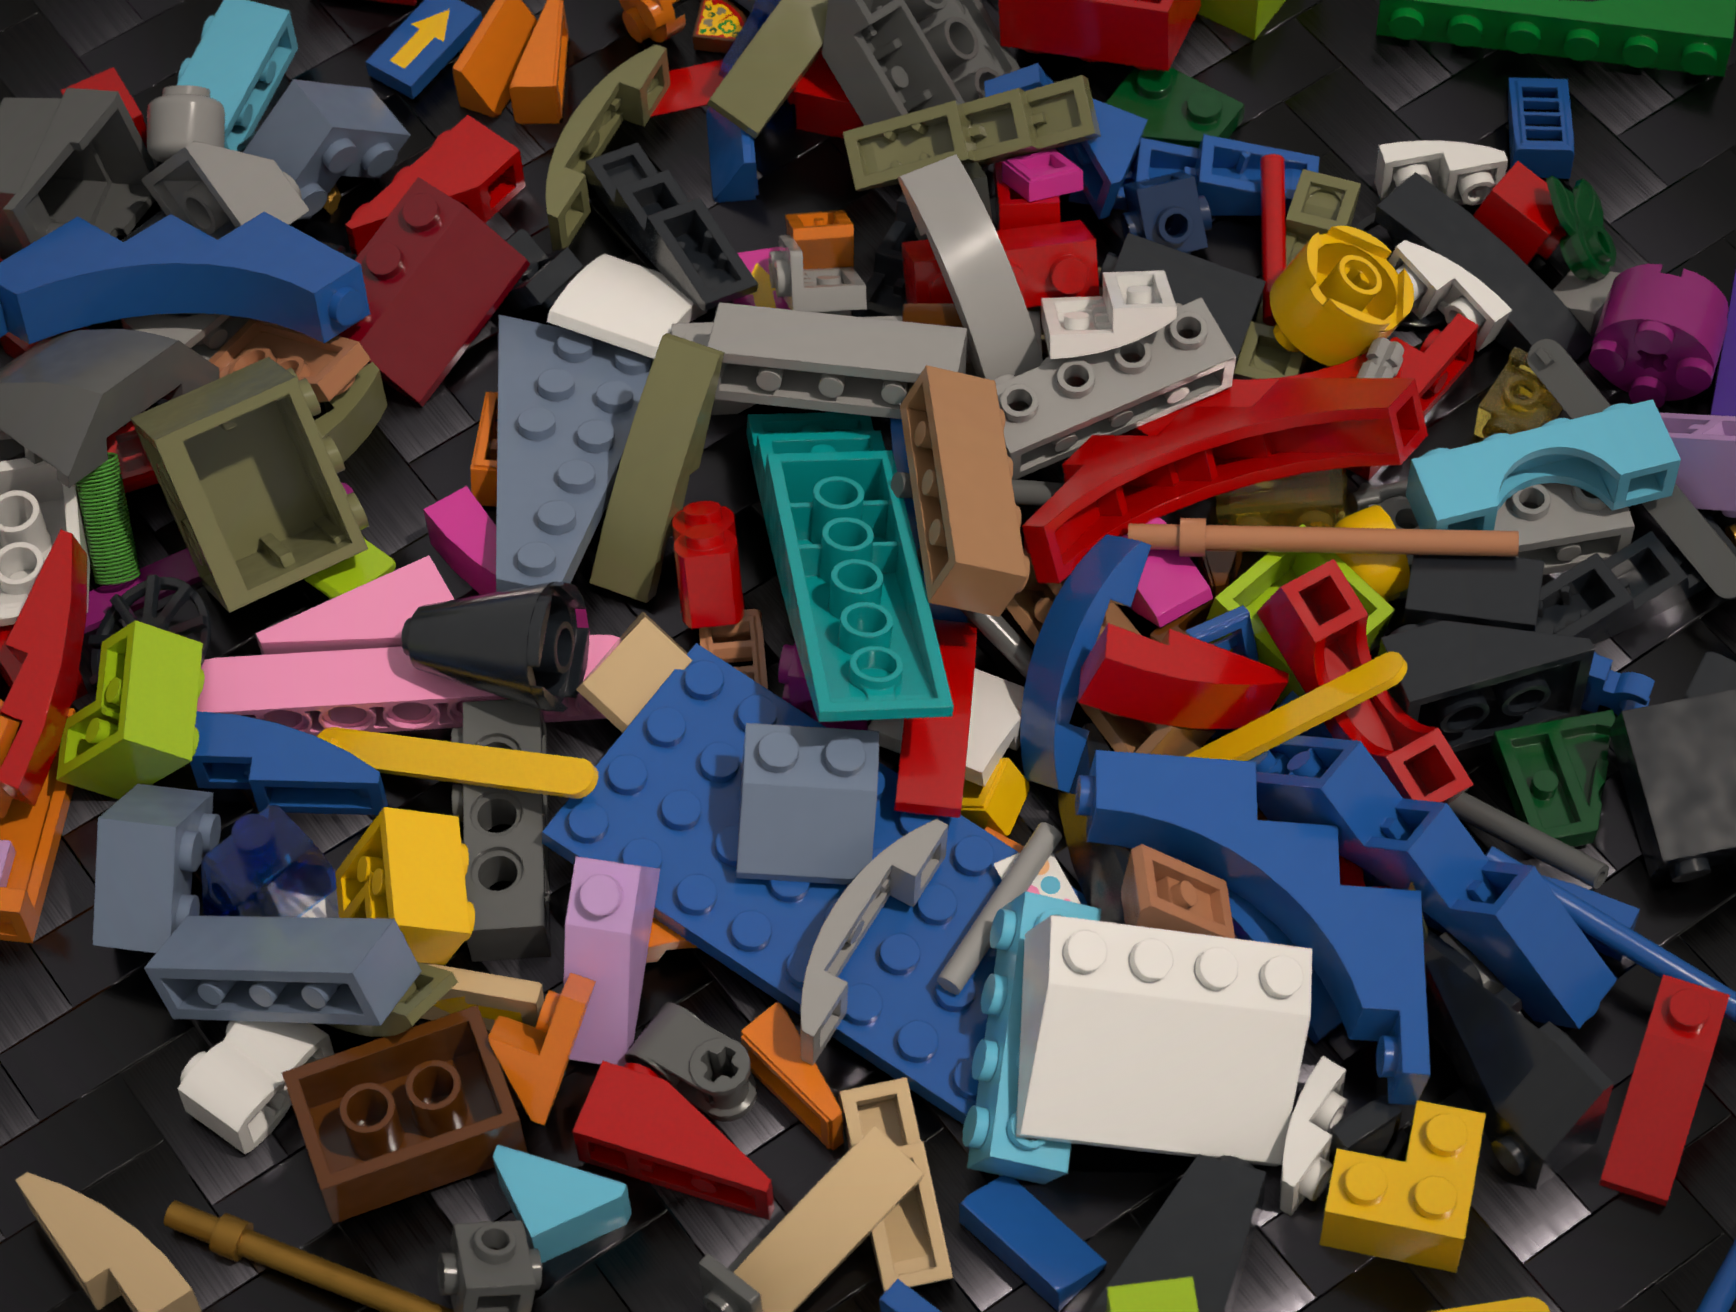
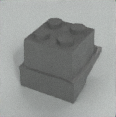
M66 88L62 98H3L0 105V258L2 260L7 259L77 216L115 238L118 235L128 236L156 200L141 179L156 169V166L118 91Z

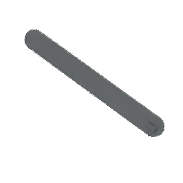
M1542 339L1532 345L1528 352L1529 367L1572 419L1599 413L1611 406L1558 342L1551 339ZM1675 483L1672 496L1642 503L1712 590L1724 599H1736L1735 554Z

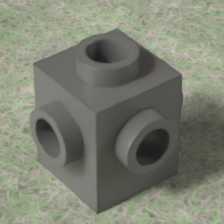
M523 1220L479 1221L476 1223L454 1224L449 1253H440L438 1256L437 1278L439 1292L441 1295H451L454 1312H531L534 1293L541 1287L542 1265L539 1250L537 1248H528Z

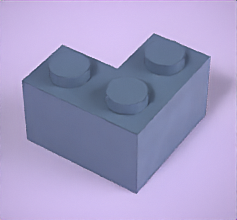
M293 79L243 153L274 160L282 172L290 175L297 183L301 191V199L309 209L307 213L298 219L310 220L325 205L328 193L340 176L380 179L394 165L398 152L410 137V134L371 88Z
M137 784L98 817L93 946L157 953L186 916H199V898L197 895H191L192 872H195L199 865L208 858V854L218 847L221 834L220 816L212 814L213 792Z

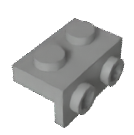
M779 235V251L769 252L771 288H776L777 297L784 298L790 310L852 316L851 310L867 309L866 284L853 267L803 269V253L799 245L791 235Z

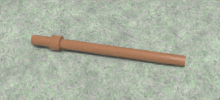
M1180 518V524H1128V539L1150 544V550H1179V557H1205L1206 551L1518 557L1519 551L1518 531L1206 525V518Z

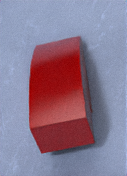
M1108 623L1081 667L1078 703L1115 715L1160 725L1193 729H1236L1269 713L1288 684L1289 673L1172 629L1168 630L1160 643Z

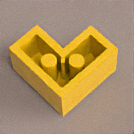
M383 807L335 872L339 918L395 919L417 962L445 965L462 943L471 937L475 924V909L472 902L467 901L465 876L469 865V851L466 844L461 843L459 816Z
M1417 1100L1405 1162L1336 1149L1319 1245L1457 1273L1465 1240L1486 1114Z

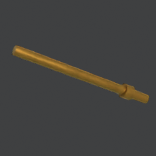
M176 1200L169 1205L166 1211L164 1226L209 1243L211 1252L238 1262L242 1257L250 1259L381 1312H454L453 1309L253 1231V1223L234 1215L225 1213L220 1218Z

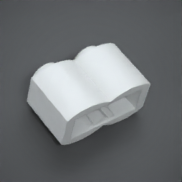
M229 1021L225 1039L208 1052L203 1051L196 1054L187 1063L181 1074L178 1092L185 1111L238 1150L247 1154L268 1137L292 1105L282 1072L333 1055L334 1051L330 1037L312 1023Z

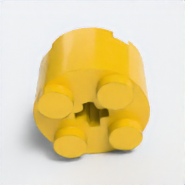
M1332 226L1327 233L1319 234L1318 232L1312 236L1272 285L1270 306L1277 323L1273 329L1274 336L1278 343L1288 351H1301L1311 359L1330 367L1363 355L1369 351L1375 339L1379 337L1387 339L1410 313L1414 303V289L1411 278L1405 268L1399 274L1387 260L1392 251L1374 236L1350 226Z

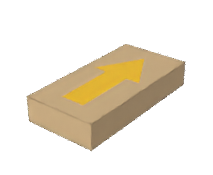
M423 963L453 972L458 983L430 1008L421 1019L435 1020L478 1005L487 1030L491 1031L498 1016L508 1017L536 1027L544 1003L543 987L540 982Z

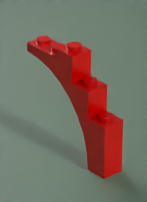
M1280 378L1252 407H1185L1157 436L1092 435L1062 464L1064 469V485L1022 525L1025 549L1031 557L1037 582L1061 583L1072 573L1089 550L1106 534L1123 537L1128 533L1129 523L1145 524L1154 518L1162 517L1216 495L1256 483L1309 472L1360 466L1402 465L1428 436L1415 378Z

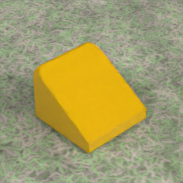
M1001 758L985 787L964 779L961 815L982 829H985L987 826L1004 836H1008L1029 793V782L1009 758Z

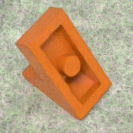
M571 972L561 994L551 990L548 991L536 1027L508 1017L498 1016L488 1035L491 1048L531 1121L545 1125L555 1102L596 983L594 980Z

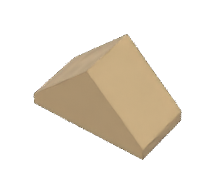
M642 612L576 690L623 733L675 669L684 670L692 660L680 645Z

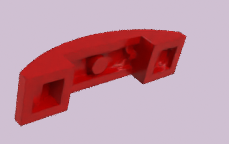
M933 619L954 706L952 717L904 718L894 811L960 818L973 694L977 627L973 623Z

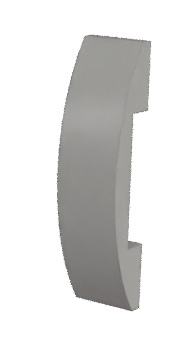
M955 154L898 177L920 236L927 235L964 328H967V337L972 347V350L967 351L977 377L994 380L1007 374L1018 376L1039 367L1043 359L1019 285L989 214L958 156Z
M935 819L895 841L863 868L835 903L816 939L805 973L801 1000V1060L813 1066L846 1015L848 982L838 978L889 896L914 907L946 857L948 824Z

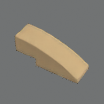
M907 1077L840 1091L838 1101L842 1111L849 1150L876 1125L925 1173L920 1183L870 1234L884 1293L897 1279L909 1288L953 1279L924 1143L920 1140Z
M874 1125L787 1214L733 1273L760 1293L763 1312H794L920 1183L925 1173Z
M28 1172L15 1180L29 1209L97 1311L122 1296L132 1312H202L193 1289L169 1259L131 1224L102 1204L62 1184Z

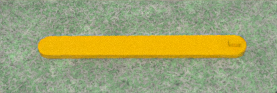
M1397 652L1384 653L1184 757L1248 761L1395 686L1404 678L1408 668L1407 662Z
M338 727L326 728L317 735V737L350 752L380 773L574 799L583 798L590 794L598 782L596 767L590 761L583 758Z

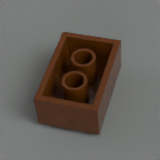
M478 1005L414 1026L403 1033L385 1036L282 1072L332 1224L495 1167L493 1154L498 1144L527 1153L520 1119L498 1059L488 1041V1032Z

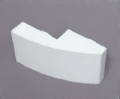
M1422 140L1382 144L1378 148L1374 183L1380 200H1384L1416 172L1459 205H1478L1483 203L1491 190L1505 176L1508 159L1505 151L1464 142Z
M1404 240L1395 247L1389 259L1390 264L1398 274L1405 268L1411 278L1414 289V303L1411 311L1421 320L1438 308L1445 316L1448 324L1458 313L1478 324L1475 344L1477 351L1495 340L1512 312V309L1478 278L1456 263L1425 247Z
M1322 1056L1309 1076L1298 1098L1286 1135L1280 1184V1210L1290 1216L1293 1215L1305 1197L1315 1201L1327 1186L1333 1170V1165L1329 1163L1332 1140L1330 1133L1333 1127L1340 1122L1348 1106V1100L1343 1097L1346 1069Z

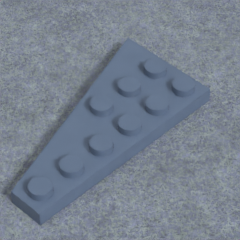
M499 315L496 592L549 582L571 583L610 501L621 457L641 394L654 361L653 358L566 328Z

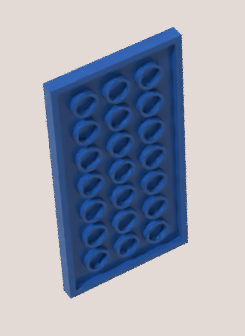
M696 643L687 654L692 662L684 670L675 669L595 766L598 771V782L594 790L583 798L568 799L542 831V844L572 864H575L576 857H584L660 869L653 918L801 1016L802 988L813 946L829 913L848 885L736 878L742 754L746 723L826 727ZM878 761V791L872 860L901 837L935 819L948 824L946 857L914 907L889 896L838 978L848 982L847 1013L832 1037L894 1079L907 1077L909 1089L964 1125L969 1109L972 1106H976L979 1080H974L972 1077V1062L980 1040L985 1039L988 1014H984L981 1011V997L988 976L991 973L994 974L997 949L989 948L960 994H952L938 984L937 978L1002 881L993 864L1019 852L962 815H960V818L894 811L898 774ZM1073 888L1080 903L1087 905L1084 894Z

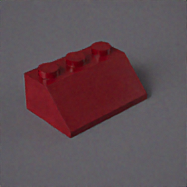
M418 177L355 259L362 267L370 315L341 332L338 336L358 341L371 359L366 365L373 362L379 368L381 379L384 383L423 407L531 264L466 206Z

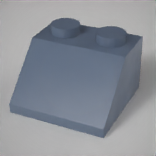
M746 723L742 754L736 878L849 885L863 868L872 861L878 791L879 731Z

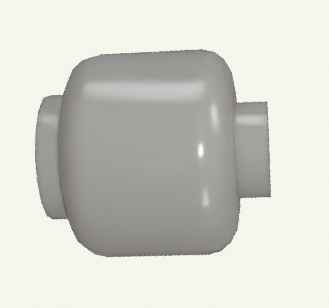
M190 85L169 86L162 89V96L155 98L148 104L147 150L153 159L164 163L193 141L225 148L224 107L220 101L210 97L209 89Z

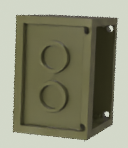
M270 357L130 418L203 586L229 613L368 549L361 533L362 529L369 527L368 519L355 493L347 494L338 478L337 473L344 471L345 465L331 436L323 438L316 426L313 416L320 414L321 408L310 383L306 378L299 380L292 368L286 370Z

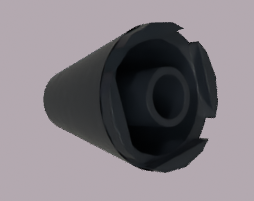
M549 582L422 605L404 623L401 636L402 649L410 657L412 665L418 670L543 711L564 712L568 707L562 701L565 697L576 698L579 692L576 689L583 682L587 669L589 628L577 627L575 609H586L584 598L575 585L567 582Z

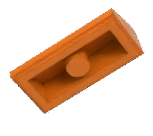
M495 0L452 69L460 107L490 117H498L510 100V84L538 22L522 0Z

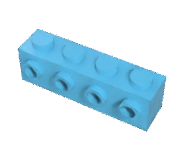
M1025 891L1003 906V909L1001 908L997 911L990 932V946L997 949L994 974L991 973L988 976L981 997V1011L984 1014H988L985 1039L980 1040L976 1047L972 1062V1077L974 1080H979L976 1106H972L969 1109L963 1127V1144L966 1147H970L968 1169L1043 1185L1068 1173L1071 1143L1016 1137L1025 933L1051 915L1100 921L1102 909Z

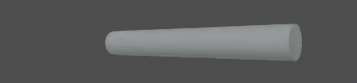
M1045 822L1039 823L938 976V984L948 992L960 994L991 947L990 932L997 911L1001 908L1003 909V906L1029 889L1056 848L1062 835L1054 826Z

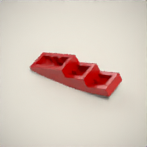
M60 529L5 643L7 648L23 665L0 710L3 716L20 722L17 729L18 733L0 768V786L12 798L35 806L62 739L78 680L87 617V553L72 533Z

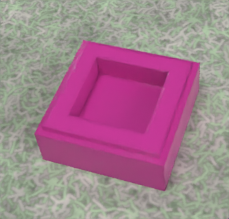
M1051 149L1006 159V161L1002 162V181L1028 202L1082 191L1083 170L1057 150Z

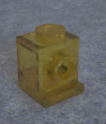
M1514 347L1510 353L1508 363L1479 405L1474 431L1475 435L1485 439L1497 433L1514 434L1542 427L1547 422L1556 419L1562 411L1563 407L1529 367L1527 352Z

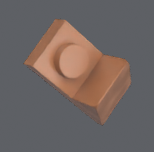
M1143 844L1131 849L1121 888L1125 925L1235 939L1227 882Z

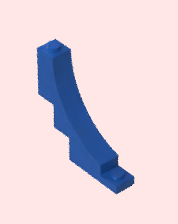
M262 212L218 240L170 214L125 242L120 241L77 216L0 262V337L10 332L28 344L92 324L123 318L177 313L221 314L251 318L277 324L326 343L370 315L360 263L266 212Z
M1297 735L1248 760L1256 762L1257 806L1268 820L1338 826L1340 856L1358 865L1393 889L1409 890L1413 881L1415 890L1421 891L1422 910L1460 941L1509 991L1520 998L1523 1009L1534 1022L1547 1023L1550 1021L1554 1025L1579 1029L1586 1020L1596 1013L1600 1001L1617 979L1535 866L1489 861L1447 803L1403 799L1361 741Z
M1096 750L1089 776H1078L1075 794L1076 815L1086 816V842L1116 845L1130 849L1143 844L1221 878L1227 882L1228 889L1248 901L1264 914L1296 947L1311 948L1312 968L1320 977L1337 1007L1349 1039L1378 1041L1376 1070L1378 1077L1387 1078L1388 1104L1416 1106L1417 1100H1419L1430 1077L1421 891L1340 885L1338 826L1257 820L1256 762Z

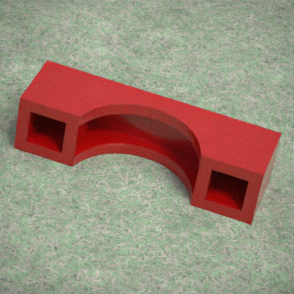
M1334 559L1282 585L1256 612L1305 693L1372 660L1366 631L1368 613ZM1387 690L1324 722L1333 739L1361 741L1403 799L1442 802L1449 805L1474 785L1440 729L1423 725L1411 718L1400 708Z

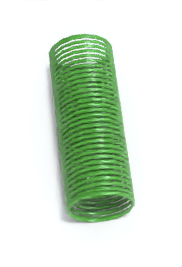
M108 452V458L111 459L100 465L101 467L93 470L96 472L89 473L76 483L82 519L85 524L84 530L87 535L86 539H88L87 545L89 547V554H91L90 560L92 562L95 583L100 585L125 583L136 579L141 574L121 477L118 455Z

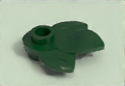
M1549 176L1546 178L1553 207L1559 222L1568 233L1560 238V248L1569 269L1581 281L1591 276L1595 279L1607 276L1610 269L1615 265L1616 249L1612 237L1603 227L1604 212L1596 191L1587 180L1581 178L1576 181L1573 192H1571L1556 177Z

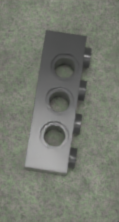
M510 699L463 702V727L452 728L451 742L547 754V730L543 710ZM461 783L452 784L453 816H459V822H464V840H461V843L466 844L469 851V865L465 876L467 901L472 902L475 909L474 929L471 937L467 940L472 962L551 957L549 848L542 844V831L548 825V795ZM508 824L512 826L504 832H488L497 825ZM501 881L513 883L510 887L500 891L488 889L491 885Z

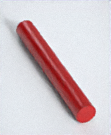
M1268 154L1260 160L1262 280L1266 281L1263 289V322L1267 325L1275 326L1277 323L1270 306V292L1276 279L1286 269L1285 159L1278 154Z

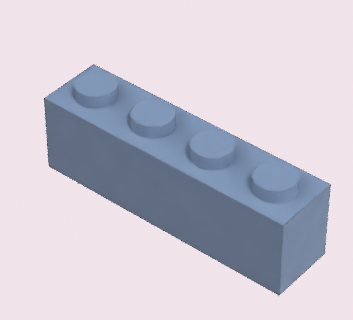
M186 916L144 968L173 1019L376 1026L382 1025L422 971L395 919Z

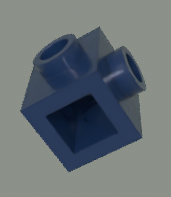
M1176 172L1123 185L1128 212L1121 214V227L1124 239H1126L1128 233L1190 255V251L1208 247L1205 231L1212 229V217L1206 197L1204 195L1198 196L1195 176Z

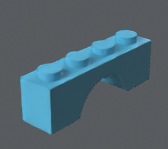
M1653 399L1631 405L1619 403L1599 413L1571 420L1568 418H1558L1547 422L1542 427L1514 434L1497 433L1478 443L1454 449L1437 448L1428 451L1421 457L1411 459L1406 497L1420 529L1494 530L1497 512L1504 502L1518 491L1538 484L1560 483L1581 488L1599 498L1612 511L1672 496L1681 458Z

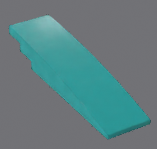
M838 412L748 414L746 434L765 524L789 622L818 722L952 717L954 706L904 498H897L891 489L892 477L897 472L892 450H885L881 430L874 431L871 416Z

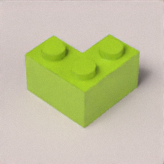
M136 620L102 641L96 701L67 718L60 742L56 780L120 799L135 785H152L191 762L199 743V731L195 727L197 702L205 680L204 671L201 669L203 643Z

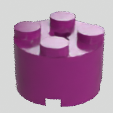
M1642 264L1621 272L1614 279L1604 303L1588 358L1592 367L1600 371L1608 381L1628 392L1629 398L1634 404L1653 399L1656 407L1660 408L1664 405L1665 401L1687 399L1709 388L1728 326L1727 315L1729 307L1727 299L1721 290L1710 280L1696 272L1683 269L1681 277L1661 273L1663 264Z

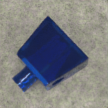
M277 805L268 806L259 814H248L241 817L234 824L232 835L209 851L201 861L204 916L301 917L336 890V871L317 845Z

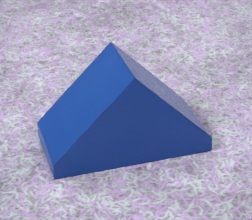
M1093 99L1101 137L1059 147L1058 149L1063 156L1083 170L1082 191L1098 219H1103L1111 214L1135 157L1147 119Z

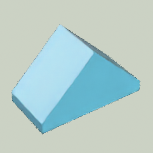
M499 1144L497 1145L493 1154V1160L499 1184L516 1220H523L527 1243L530 1249L537 1248L539 1250L541 1263L627 1225L632 1213L627 1184Z

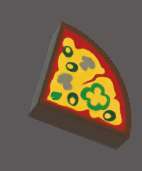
M702 0L693 33L694 50L741 55L751 42L749 24L744 14L728 0Z

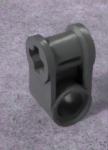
M666 1002L661 1006L625 1054L626 1063H636L650 1068L661 1079L667 1080L695 1108L704 1112L710 1118L719 1121L739 1119L753 1108L757 1099V1085L751 1073V1061L746 1048L738 1041L703 1023L693 1013L675 1003Z

